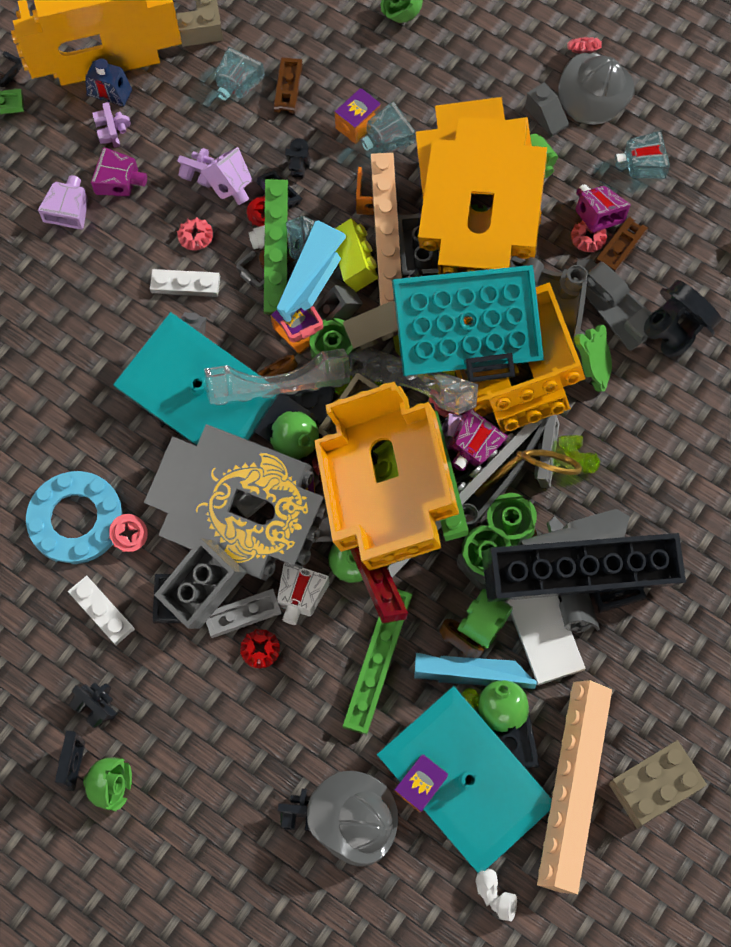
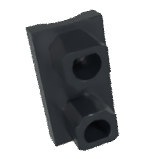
M301 138L293 140L290 143V149L286 148L285 156L292 177H305V168L311 166L308 143Z
M93 683L90 687L87 684L81 687L75 685L71 690L75 695L70 701L69 706L78 713L83 712L88 706L92 712L86 720L93 728L100 727L106 720L114 719L118 714L109 705L113 698L108 695L111 686L107 683L101 687L96 683Z
M302 788L301 796L291 795L290 802L300 803V805L278 804L281 829L295 830L296 817L306 818L305 831L311 832L307 822L308 806L306 804L309 803L310 799L307 796V789Z

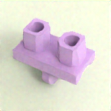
M109 102L103 103L104 110L93 113L96 127L108 124L107 128L97 130L100 144L112 142L114 148L119 147L120 143L116 130H119L120 133H125L126 128L130 126V119L128 116L122 115L121 112H117L115 114L116 117L113 118Z
M204 148L199 153H192L191 157L197 159V161L180 155L178 162L181 166L178 176L191 181L194 172L197 171L200 173L197 183L210 188L211 185L201 170L207 166L206 163L210 164L213 162L214 158L208 157L209 151Z

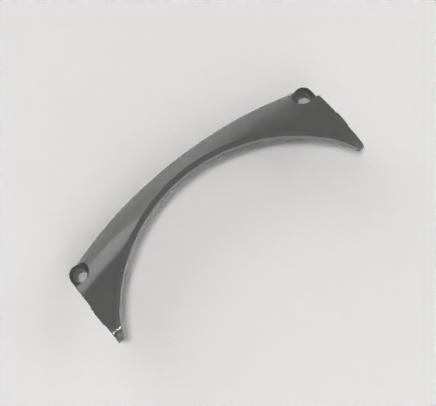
M512 256L511 267L533 265L536 287L550 282L570 337L576 348L574 337L580 333L588 276L587 270L581 265H573L568 270L564 269L563 273L544 269L543 263L535 258H527L524 261ZM572 278H578L580 281H574ZM550 417L544 418V421L497 469L516 457L518 451L533 450ZM519 428L511 432L515 434L519 430ZM501 444L496 450L499 451L504 445ZM522 459L503 478H500L498 482L481 496L477 497L473 493L462 505L464 515H470L473 518L472 521L466 522L469 532L476 527V524L488 512L495 499L505 492L526 460ZM485 460L480 466L483 467L488 461ZM475 468L455 479L457 487L462 482L467 484L471 480L469 474Z

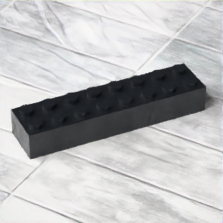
M679 533L492 547L481 552L487 602L667 587L686 582Z

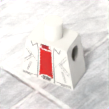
M284 562L277 599L278 605L286 609L282 620L288 624L296 625L300 614L312 616L329 586V576L305 568L300 569Z

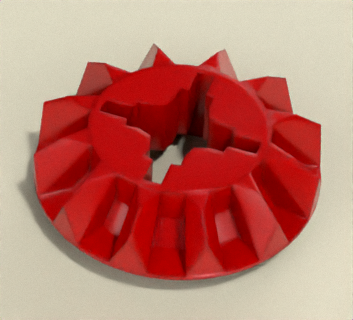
M265 196L255 198L247 207V217L253 226L260 227L265 225V217L262 218L261 213L265 210Z
M255 629L253 632L247 633L241 642V656L251 667L266 668L272 665L279 656V641L275 634L268 630ZM254 641L260 645L266 643L264 649L267 655L260 651L254 653L256 650Z

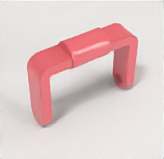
M314 306L310 307V310L318 323L304 328L294 335L291 334L284 320L280 321L283 330L291 342L305 339L323 329V321Z

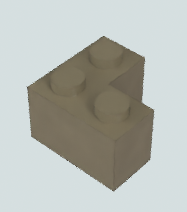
M196 0V11L176 13L182 47L224 41L217 0Z

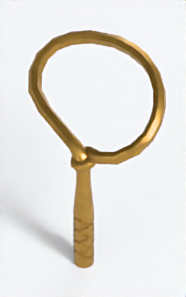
M518 451L516 457L497 469L474 494L477 497L481 496L522 459L540 468L565 475L580 474L582 466L576 460L554 451ZM531 456L558 459L572 465L575 469L552 466L538 461Z

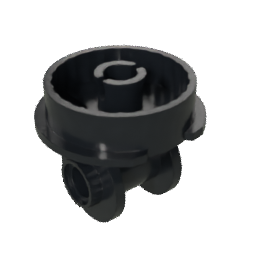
M676 280L668 289L662 288L660 290V295L667 302L655 310L644 324V333L649 338L662 339L661 351L667 357H676L691 347L699 332L707 337H713L715 335L713 329L722 318L718 311L700 293L683 281ZM679 317L683 319L681 324L678 323Z

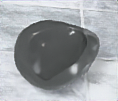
M581 53L573 57L563 70L558 89L560 102L567 114L577 122L593 125L602 124L614 118L629 104L635 92L631 75L615 58L595 53Z
M343 771L324 780L312 793L307 808V822L313 836L337 858L351 865L369 866L383 858L392 846L398 827V810L392 793L377 778L362 772Z

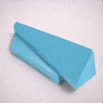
M315 221L277 306L278 312L286 322L291 321L298 309L302 308L306 311L313 306L341 260L335 251L345 240L346 235L321 221Z
M416 653L414 679L488 686V684L494 681L508 680L518 684L521 688L535 689L537 681L532 679L516 661L441 656L439 658Z

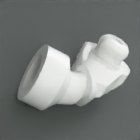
M492 869L480 871L476 876L478 894L482 896L486 906L490 905L491 909L498 914L501 920L512 921L517 908L516 894L504 892L499 897L497 895L498 880L496 872Z

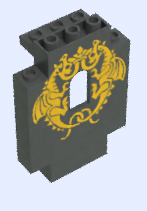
M208 424L205 425L197 446L172 436L144 501L145 504L168 513L159 536L189 549H192L200 538L214 540L248 574L265 581L273 574L276 559L300 569L303 568V565L307 564L311 555L310 548L320 535L319 527L321 522L328 515L325 497L305 490L311 484L314 477V468L312 466ZM238 489L272 503L275 508V515L272 521L261 525L229 512Z

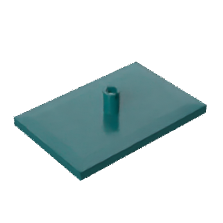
M533 265L392 280L403 376L466 369L464 359L512 353L514 364L544 360ZM500 359L471 364L472 368L482 366L508 363L507 359Z
M172 312L168 314L113 384L115 388L195 446H197L206 424L249 441L255 433L253 432L254 428L277 392L283 393Z
M454 686L376 754L399 782L402 781L421 755L428 757L448 774L447 779L423 810L477 873L485 871L545 816L551 808L552 799ZM467 775L471 777L470 784H465Z

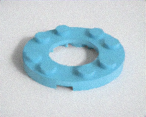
M82 471L66 472L49 479L34 493L27 508L26 527L33 544L47 558L56 562L81 564L96 559L113 545L111 539H109V527L114 519L123 515V509L117 493L103 478ZM73 495L89 498L97 509V520L94 527L87 534L78 538H66L59 535L51 524L54 507L62 499Z

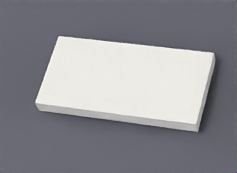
M558 596L506 601L509 605L513 606L511 616L537 685L585 670L572 632L565 629L559 608L560 601Z

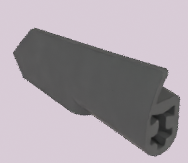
M592 259L577 260V265L583 266L588 273L585 297L626 348L632 351L649 338L644 333V324L652 312L629 293L630 290L626 282L604 262L596 264Z
M613 509L572 521L562 529L521 540L517 545L625 537L630 517L618 509Z
M555 516L547 523L549 532L564 527ZM589 593L561 596L562 602L559 604L565 629L584 632L594 627L597 631L600 630Z

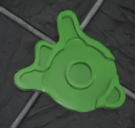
M598 325L595 330L587 329L585 335H575L574 343L580 352L585 376L593 378L591 383L597 392H604L611 375L612 359L607 344L606 327Z

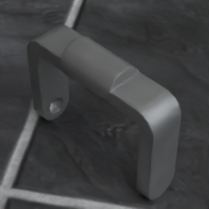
M251 251L236 264L237 271L249 285H253L257 290H262L264 288V280L259 283L248 270L243 268L256 255L254 251Z

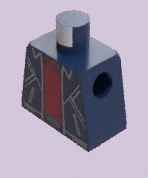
M105 59L94 60L86 74L87 96L124 107L132 92V87L123 69L108 64Z

